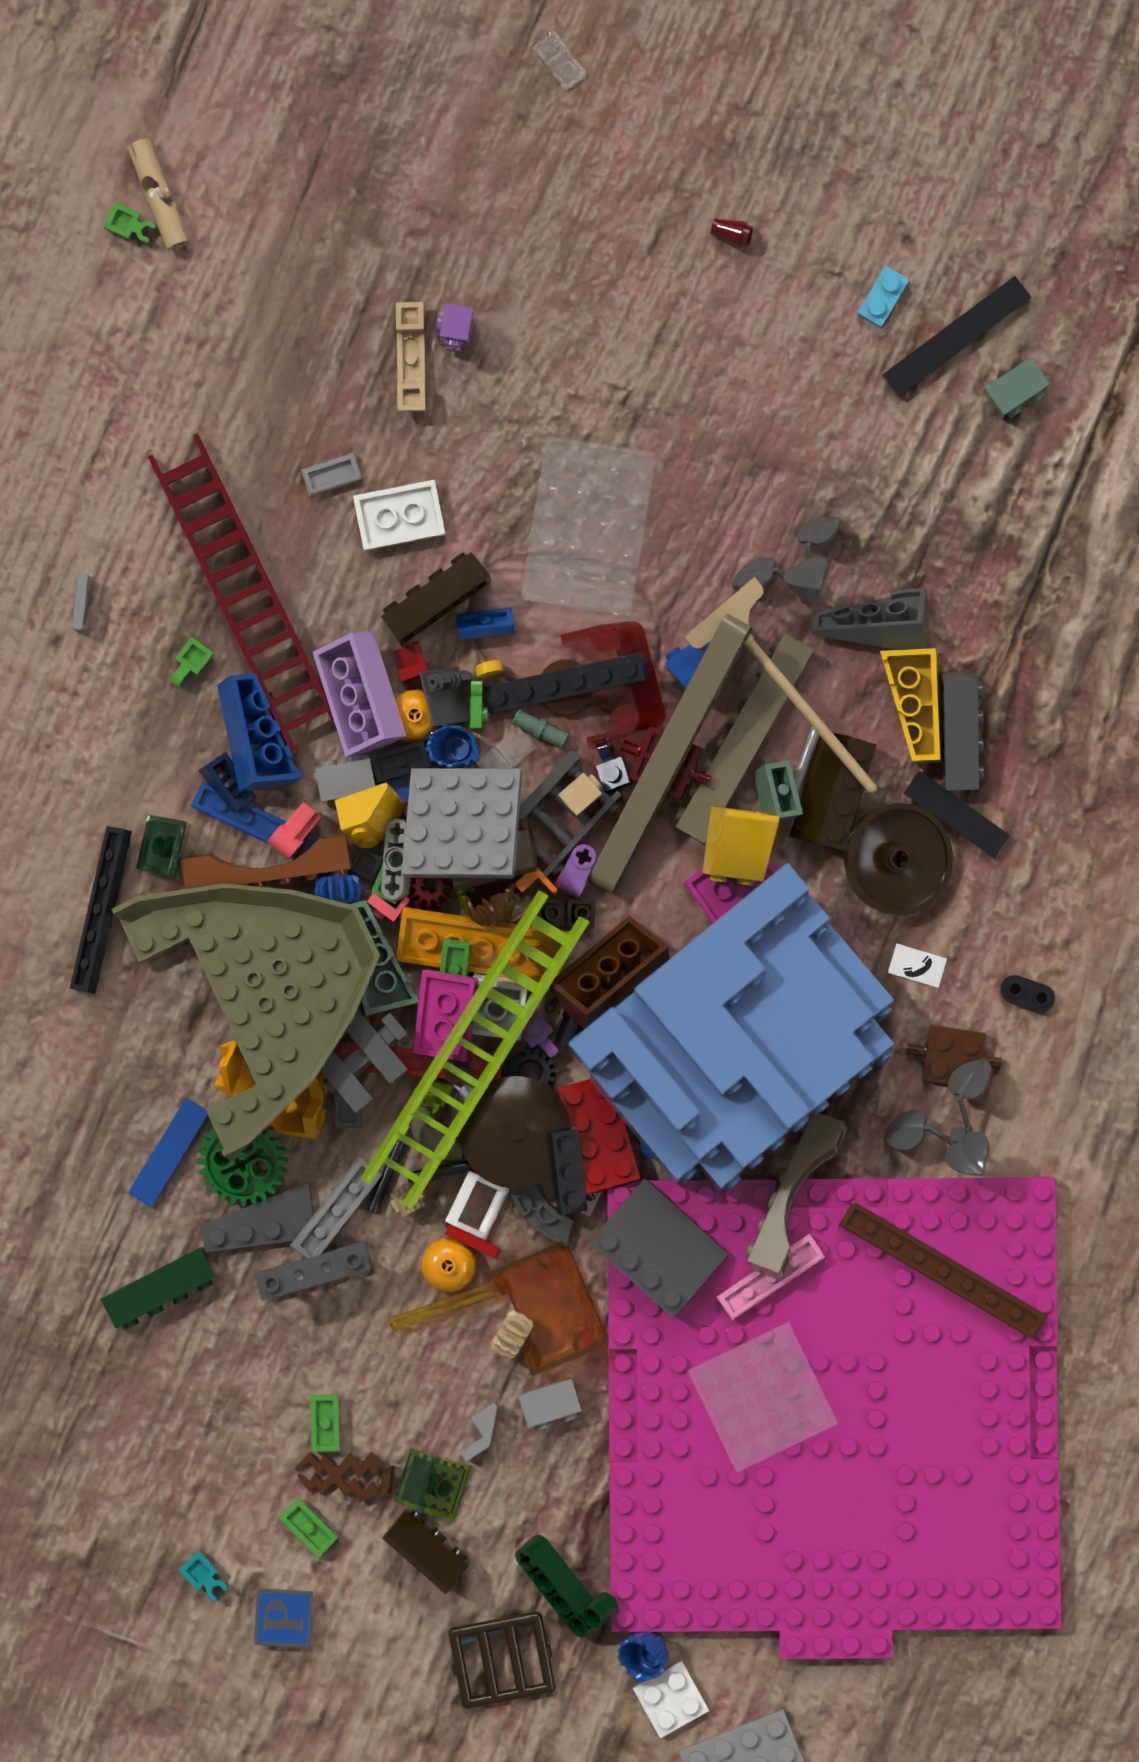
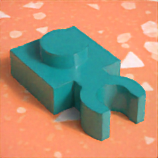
M200 1550L178 1570L197 1591L204 1585L208 1598L214 1602L217 1600V1596L212 1591L214 1586H220L224 1591L228 1589L226 1582L213 1577L218 1572V1569Z

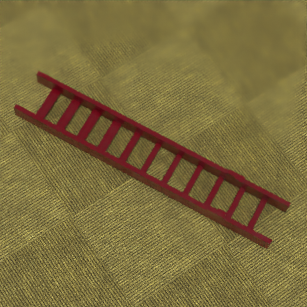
M196 433L193 437L202 453L201 456L162 474L153 455L148 456V459L252 673L257 675L270 704L269 708L281 728V732L292 755L295 757L299 754L288 731L327 712L335 728L336 725L321 684L199 434ZM208 466L214 478L213 481L174 499L168 486L169 484ZM218 491L221 492L226 505L186 523L180 511L181 509ZM232 515L238 530L198 548L192 534ZM244 540L251 556L211 574L204 559ZM256 564L263 581L224 600L216 582ZM267 588L276 606L236 625L227 607ZM279 613L288 631L251 649H247L240 631ZM292 638L299 656L260 674L252 656ZM304 663L308 671L309 682L276 698L273 697L271 692H268L264 681ZM316 687L324 705L284 724L276 706Z

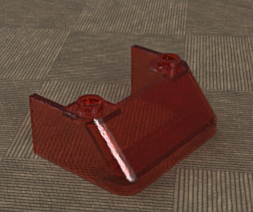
M635 621L608 623L560 635L562 644L590 638L592 646L597 651L610 652L616 650L618 657L639 652L644 654L648 680L625 685L630 704L619 706L613 711L611 715L613 731L586 737L587 746L595 745L605 740L611 741L647 732L650 726L657 729L662 726L665 721V710L645 631L641 624Z

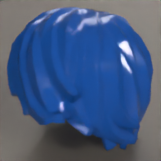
M444 724L442 728L430 733L429 741L427 742L428 746L425 748V751L429 752L431 762L439 768L465 769L471 763L476 764L479 761L480 755L477 738L471 732H467L462 726H447Z
M642 1631L629 1635L627 1639L620 1642V1649L617 1651L619 1653L617 1658L621 1666H625L628 1670L626 1671L627 1674L634 1675L633 1680L636 1683L656 1679L662 1675L669 1663V1651L665 1641L661 1639V1636H657L652 1632Z

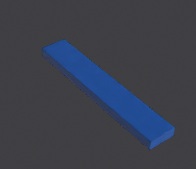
M202 782L191 804L192 808L266 843L277 828L287 822L251 804H247L236 813H233L212 787L205 782ZM233 797L236 802L240 800L237 797ZM309 833L303 840V845L294 856H301L321 837Z

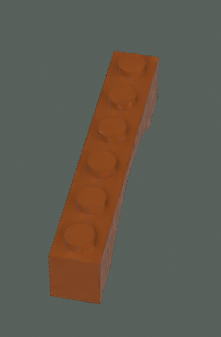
M346 834L321 837L301 856L287 863L272 867L253 868L240 866L225 861L213 853L183 857L181 859L185 889L222 883L248 884V886L262 887L265 886V881L275 880L276 884L293 882L292 877L303 876V880H313L320 878L319 873L330 872L331 876L347 874V869L353 867L349 837Z

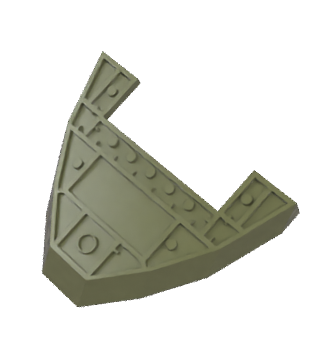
M222 883L136 896L112 908L113 914L119 918L141 965L191 941L256 1083L255 1086L206 1110L224 1148L222 1154L228 1160L232 1161L315 1080L353 1020L380 958L377 947L357 906L296 890Z

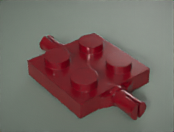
M650 726L645 740L640 745L627 740L623 741L622 744L630 748L621 746L620 750L635 756V764L630 779L639 781L664 731ZM695 744L691 746L667 793L668 795L682 799L687 786L692 780L705 786L709 785L707 780H711L712 775L697 770V761L703 747Z

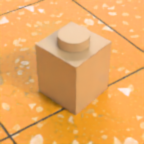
M583 772L559 793L558 797L578 817L602 796L599 790L602 785L592 774L587 777Z

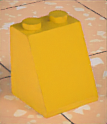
M711 806L702 873L711 875L710 880L727 882L728 877L738 878L737 883L754 885V880L763 881L780 817L762 812Z

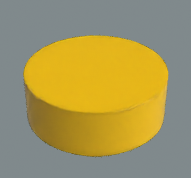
M499 660L487 661L475 667L477 679L495 677L504 672L502 663Z

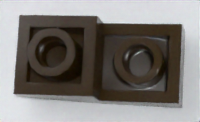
M546 899L537 916L556 928H572L580 916L589 921L586 928H594L595 900Z

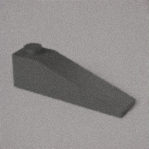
M927 589L896 590L890 592V597L875 601L874 597L867 598L862 605L851 607L845 604L814 613L812 633L815 636L893 650L927 649L929 636Z

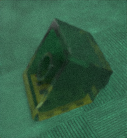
M410 1448L394 1502L417 1512L455 1519L471 1465L431 1452Z

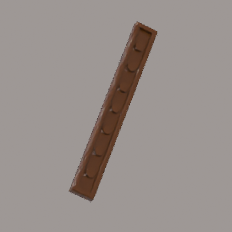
M854 1201L851 1202L839 1223V1226L1033 1340L1047 1317L1046 1314Z

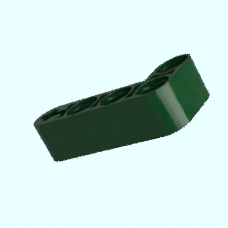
M534 1535L516 1551L515 1557L518 1564L574 1635L581 1638L588 1636L602 1627L618 1612V1602L611 1594L601 1592L595 1597L590 1595L544 1536Z

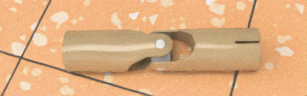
M149 138L133 142L127 146L146 198L150 203L166 249L174 250L183 247L190 240L175 202L171 197L170 189ZM154 181L158 183L159 187L153 188Z

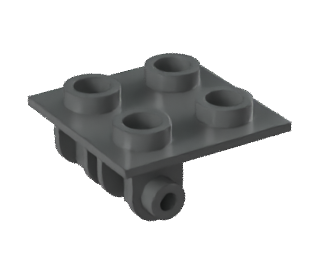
M458 667L419 672L433 726L470 721L463 687L469 686L471 681H473L472 673L468 670L458 671Z

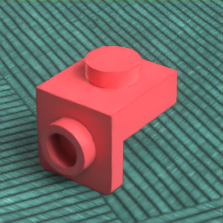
M374 893L367 901V904L371 906L370 909L374 916L380 920L386 917L393 923L397 919L401 921L403 907L411 908L408 906L411 901L408 897H405L396 909Z

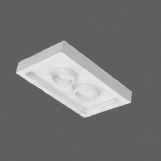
M435 480L353 496L364 551L446 535Z

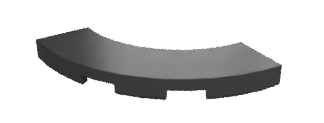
M537 1184L525 1188H509L512 1199L524 1219L547 1239L568 1247L575 1220L558 1214V1211L551 1207L544 1199Z

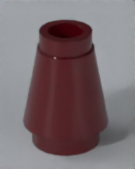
M715 218L710 233L738 248H741V246L747 248L753 235V226L748 225L747 221Z

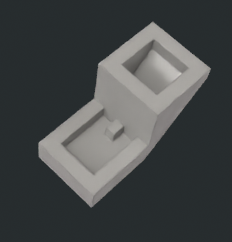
M495 1401L471 1416L482 1437L460 1451L466 1462L490 1446L498 1408Z

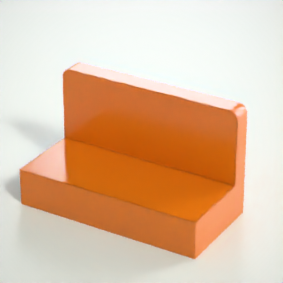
M538 868L537 871L526 873L515 883L516 888L522 895L538 880L553 896L558 893L556 887Z

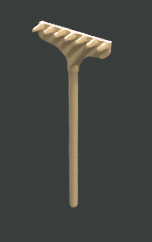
M755 577L752 578L685 635L684 638L693 648L703 647L712 640L726 614L748 624L750 609L763 595L762 585ZM750 634L744 645L866 791L875 793L877 785Z

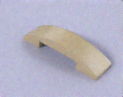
M424 302L396 303L398 412L426 411Z

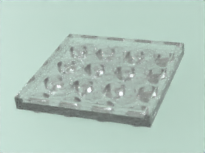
M789 1321L687 1370L736 1473L838 1424Z

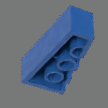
M256 673L230 675L219 683L217 688L239 792L289 787L302 779L300 770L296 769L291 757L293 755L289 746H285L279 733L281 728L277 720H273L268 709L270 704Z

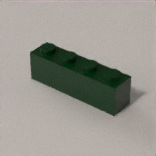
M202 1246L101 1298V1301L115 1329L122 1326L125 1331L139 1324L138 1317L147 1313L150 1318L164 1311L163 1304L172 1300L175 1305L189 1298L188 1291L197 1287L200 1292L214 1285L212 1279L217 1277V1274Z

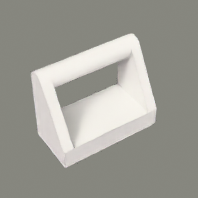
M469 1171L445 1222L486 1240L510 1189L494 1185L480 1177L477 1173ZM477 1181L497 1190L479 1230L458 1221Z

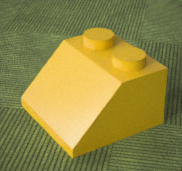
M387 783L335 800L341 830L359 848H372L378 842L384 841L388 823L393 819H399L406 807L405 801Z

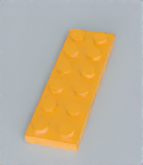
M403 907L396 959L399 962L440 967L443 938L471 941L468 972L487 974L517 924L504 922L502 925H495L491 928L489 926H481L467 916ZM533 926L528 928L522 940L552 959L561 947L560 943ZM516 949L507 964L536 982L540 981L547 969ZM564 964L561 967L558 974L556 975V977L564 971Z

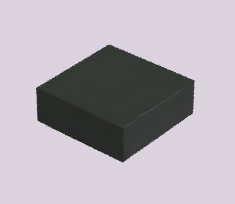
M359 848L353 857V867L348 870L372 883L383 864V857L368 848Z

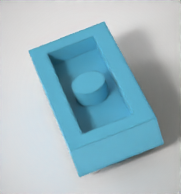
M885 266L857 315L881 328L909 279Z

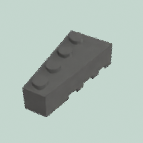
M973 671L939 672V682H942L944 685V692L940 695V707L942 715H944V720L941 723L942 742H945V747H942L943 786L946 791L979 790V782H984V767L979 765V754L984 753L983 738L978 737V727H983V710H978V699H983L982 682H978Z

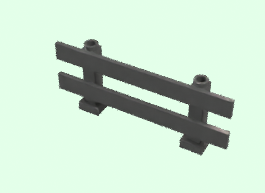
M357 1009L346 1031L359 1048L343 1062L332 1051L320 1070L326 1077L323 1080L326 1087L333 1094L338 1091L356 1114L374 1100L356 1079L371 1064L377 1067L390 1084H393L408 1071L390 1048L398 1042L405 1046L412 1038L390 1013L382 1019L385 1026L376 1032Z

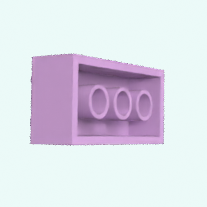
M374 631L352 632L313 651L345 757L368 755L406 737Z

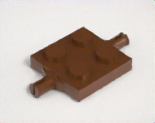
M930 1024L929 1036L924 1046L908 1043V1049H906V1055L922 1057L924 1064L922 1080L948 1084L953 1071L967 1062L986 1059L989 1060L991 1068L997 1069L1001 1068V1064L998 1063L1002 1062V1057L986 1056L984 1050L985 1032Z

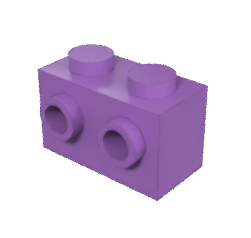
M445 303L443 316L438 315L436 324V337H440L441 345L446 346L445 350L461 353L462 349L469 350L474 322L473 308Z

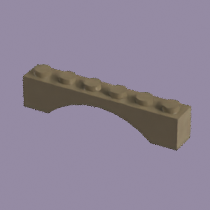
M813 1112L807 1121L808 1123L802 1127L801 1133L803 1136L800 1142L795 1143L791 1150L790 1158L792 1161L789 1167H785L780 1175V1188L777 1193L774 1192L769 1200V1213L766 1218L763 1217L758 1225V1238L755 1243L750 1244L746 1253L750 1269L782 1281L792 1258L787 1227L793 1199L806 1178L824 1162L837 1155L847 1132L844 1122L821 1113L816 1115Z

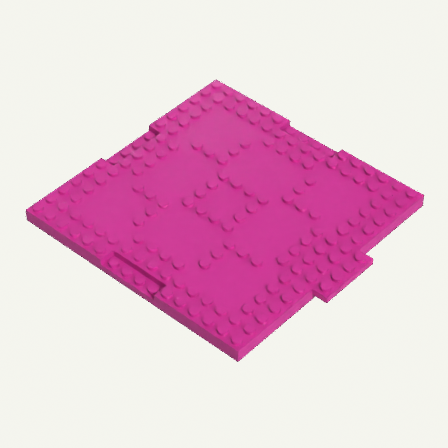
M1056 1178L806 1179L797 1191L789 1211L787 1227L789 1245L792 1246L810 1234L825 1258L734 1320L730 1318L716 1296L754 1271L750 1269L746 1253L750 1244L755 1243L758 1238V1225L763 1217L766 1218L769 1213V1200L774 1192L777 1193L780 1188L779 1179H741L729 1192L725 1188L719 1192L709 1180H689L685 1184L682 1181L675 1184L673 1180H647L723 1248L728 1255L673 1318L608 1260L610 1594L619 1605L618 1612L611 1617V1632L779 1631L780 1659L893 1658L892 1630L1061 1629L1056 1346H1058ZM643 1180L607 1190V1220ZM851 1202L858 1203L1046 1314L1047 1317L1034 1340L839 1226Z

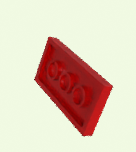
M590 1079L558 1087L559 1098L568 1112L571 1127L578 1128L587 1196L641 1181L625 1122L591 1083Z

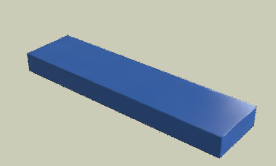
M185 1098L128 1191V1194L149 1207H153L207 1119L208 1113L205 1108Z

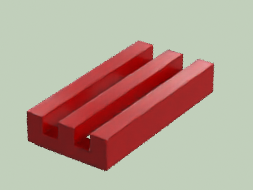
M449 1224L445 1232L446 1235L493 1258L496 1257L500 1249L499 1246L452 1224Z

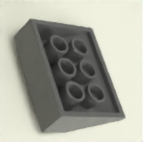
M646 1179L638 1185L589 1240V1243L672 1318L728 1255L723 1248Z

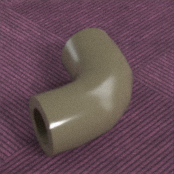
M423 1105L422 1108H417L437 1121L438 1112L433 1114L432 1107ZM413 1115L410 1125L415 1141L434 1152L444 1134ZM457 1135L454 1140L455 1143L442 1161L455 1163L464 1160L459 1135Z

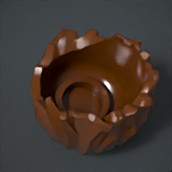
M510 878L485 883L480 887L476 886L473 892H465L466 910L471 920L481 926H489L491 928L495 925H502L505 921L509 920L515 906V883Z

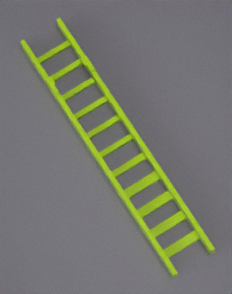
M539 890L361 1176V1179L370 1185L384 1163L414 1181L415 1183L402 1202L411 1210L441 1161L445 1159L452 1148L457 1135L589 924L588 920L579 916L567 935L538 917V912L548 898V895ZM530 925L561 944L553 959L522 940ZM515 949L547 968L539 982L534 981L507 964ZM501 973L532 992L524 1007L492 988ZM486 997L517 1016L508 1032L477 1013ZM471 1020L503 1038L493 1056L462 1038ZM457 1043L489 1062L478 1080L447 1062ZM442 1067L474 1086L464 1104L432 1085ZM427 1091L459 1110L449 1128L417 1109ZM413 1115L444 1134L434 1152L405 1135L410 1127L409 1123ZM398 1139L430 1158L419 1176L387 1157Z

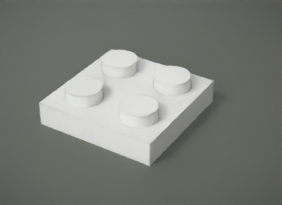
M682 1660L668 1667L656 1679L642 1682L633 1687L660 1738L709 1711Z

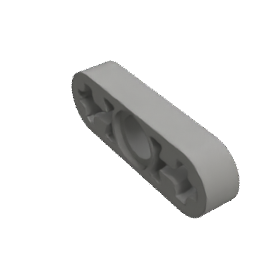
M393 819L386 827L381 882L383 895L387 899L397 901L407 897L411 878H404L402 875L403 863L397 868L392 863L395 853L400 852L404 855V845L403 848L394 847V843L405 844L407 820ZM396 829H404V834L396 835ZM392 872L401 873V876L392 875ZM392 885H400L399 890L393 891L391 889Z

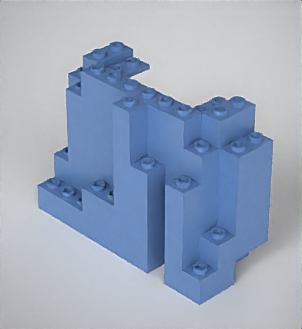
M788 863L634 989V993L616 1008H610L568 1043L570 1052L590 1074L591 1083L675 1184L680 1181L684 1184L697 1174L698 1170L696 1168L699 1167L719 1192L724 1188L729 1192L740 1182L741 1178L739 1176L744 1168L749 1166L750 1169H753L764 1159L761 1155L768 1148L774 1151L786 1141L783 1137L791 1129L796 1133L808 1123L809 1119L807 1116L814 1112L818 1115L829 1105L827 1099L833 1094L839 1097L851 1087L848 1083L856 1075L861 1079L873 1069L872 1065L874 1063L879 1067L893 1054L891 1052L894 1045L893 1041L877 1023L881 1022L891 1013L893 1009L890 1006L894 999L830 925L828 915L808 893L810 888Z

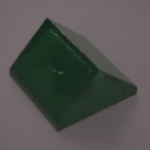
M148 815L136 869L178 878L190 823Z

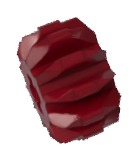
M411 878L416 881V884H410V890L416 889V892L411 893L408 898L413 900L420 896L416 907L420 908L424 901H427V910L431 911L432 901H435L436 905L442 908L443 904L439 898L442 896L445 900L449 901L451 899L448 894L443 892L444 890H453V885L443 884V882L450 878ZM428 879L431 883L437 882L438 887H434L436 892L430 894L429 891L423 892L422 887H425L423 883Z

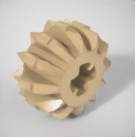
M510 1311L493 1338L491 1348L503 1357L515 1358L533 1327V1321L521 1312Z

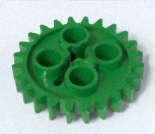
M211 1128L208 1131L210 1137L205 1136L201 1141L205 1146L200 1147L198 1153L204 1157L199 1158L197 1164L205 1166L201 1169L199 1175L208 1176L203 1184L214 1185L211 1191L212 1194L218 1191L222 1192L221 1201L227 1196L231 1197V1205H234L237 1199L241 1200L242 1206L247 1204L248 1199L251 1200L253 1205H256L259 1201V1196L262 1200L266 1201L269 1197L268 1192L271 1194L276 1193L278 1190L276 1185H282L284 1179L281 1176L285 1175L288 1171L282 1165L287 1164L289 1158L281 1156L287 1148L278 1147L282 1137L273 1138L271 1136L275 1130L274 1128L268 1131L263 1130L252 1141L253 1147H246L232 1161H224L218 1156V1151H222L224 1148L215 1129ZM260 1148L264 1150V1152L252 1156L247 1164L242 1162L228 1173L224 1174L222 1170L235 1165L238 1159L244 1160ZM256 1162H264L268 1170L262 1171L258 1169ZM233 1175L242 1176L245 1184L236 1183Z

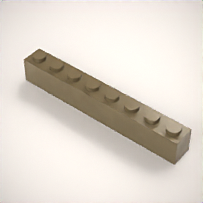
M786 633L782 639L776 637L769 649V652L773 653L771 661L792 686L796 683L814 651L811 647ZM761 665L755 676L759 677L755 687L749 685L742 697V700L746 702L741 712L736 709L728 722L732 726L727 736L722 733L714 747L719 750L714 760L708 758L701 770L703 773L712 775L711 780H707L709 785L705 786L694 782L687 795L691 798V801L687 808L681 806L674 818V821L678 823L675 827L676 830L703 845L707 841L711 806L726 807L787 699L785 693Z

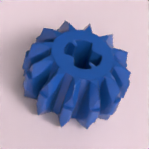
M355 875L329 876L315 881V896L346 904L361 901L362 885L360 884V879Z

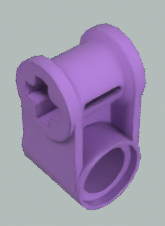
M586 844L574 848L554 885L557 889L577 899L580 898L597 859L594 848ZM585 849H588V855L592 859L590 862L585 861L581 865L578 863L580 858L576 854L578 851L583 852Z

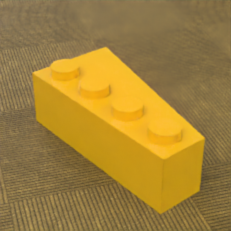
M936 648L880 651L913 763L942 762L938 652Z

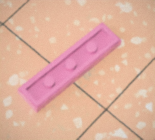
M810 1234L790 1246L792 1258L782 1281L753 1271L716 1296L732 1320L825 1258Z

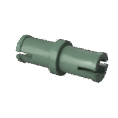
M518 709L511 725H515L533 734V738L537 740L541 738L558 746L560 749L568 736V732H564L546 723V719L542 718L540 720L521 711V709Z

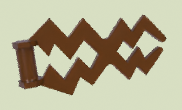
M309 1452L295 1467V1470L298 1471L310 1462L318 1474L323 1469L329 1474L323 1482L315 1473L310 1481L302 1474H298V1478L309 1492L316 1486L322 1495L334 1483L345 1496L354 1491L359 1502L378 1494H393L392 1480L395 1466L384 1464L373 1452H370L361 1464L350 1452L339 1466H334L326 1453L318 1462L313 1454ZM351 1467L360 1479L368 1469H370L374 1476L380 1468L382 1469L381 1488L378 1489L374 1481H372L364 1491L355 1477L346 1485L342 1475Z

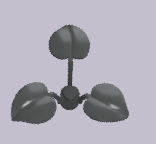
M840 517L817 518L806 523L799 530L797 539L799 543L806 544L807 559L802 564H797V566L790 568L784 574L779 568H775L777 562L774 558L753 560L736 574L732 582V588L741 589L754 577L763 587L776 574L789 585L791 590H796L803 604L814 603L822 595L823 581L828 571L829 563L826 558L812 557L811 547L813 545H823L834 537L841 524Z
M980 1059L962 1064L953 1071L949 1078V1091L953 1095H959L957 1100L965 1124L964 1128H955L951 1132L950 1137L932 1126L925 1125L927 1115L923 1111L909 1110L897 1116L890 1123L884 1135V1142L897 1151H911L923 1142L925 1131H930L950 1145L945 1152V1161L950 1168L967 1175L984 1176L985 1164L989 1153V1141L984 1134L972 1132L973 1128L969 1123L964 1106V1097L968 1100H975L985 1091L991 1075L989 1060Z

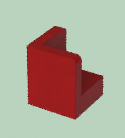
M418 641L413 642V645L393 651L402 683L420 678L419 672L428 671Z

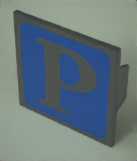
M257 1588L254 1645L310 1648L313 1591Z

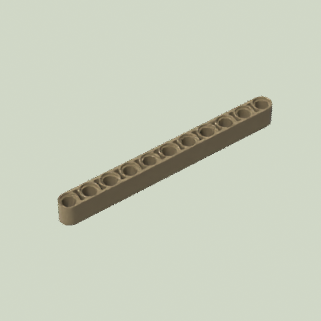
M726 614L722 619L594 865L588 880L613 894L621 883L752 630V627L729 614Z

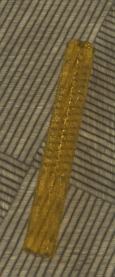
M489 1283L395 1315L389 1319L391 1328L396 1332L495 1298L497 1296L493 1283Z

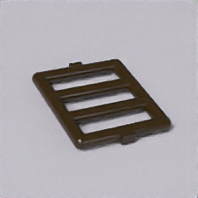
M535 1611L449 1629L448 1636L454 1663H451L453 1676L457 1677L461 1702L464 1708L480 1707L555 1691L556 1686L550 1660L553 1657L551 1644H547L543 1618L540 1612ZM532 1624L543 1683L527 1686L516 1627ZM505 1629L516 1688L499 1691L488 1632ZM477 1634L488 1693L472 1696L460 1637Z

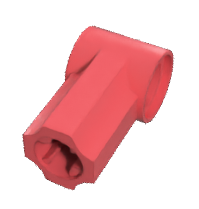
M303 802L289 820L277 828L267 843L287 860H290L303 845L305 837L319 823L322 817Z

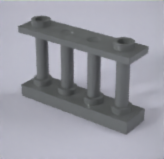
M573 750L565 756L520 806L519 818L521 820L526 819L528 816L531 819L535 818L566 846L554 859L536 842L537 858L547 866L543 872L546 878L550 874L555 877L565 866L562 862L606 812L612 815L622 804L618 800L622 795L620 792L617 791L610 797L600 788L602 796L597 800L604 806L593 818L586 811L578 817L573 814L558 797V794L562 792L560 789L562 786L559 782L565 775L576 779L583 773L579 768L580 765L577 763L580 760V756ZM546 796L549 798L554 797L585 826L575 838L569 835L542 810L543 806L540 803Z
M362 1241L321 1253V1255L261 1270L258 1273H254L261 1300L263 1301L365 1272L374 1267L367 1242Z

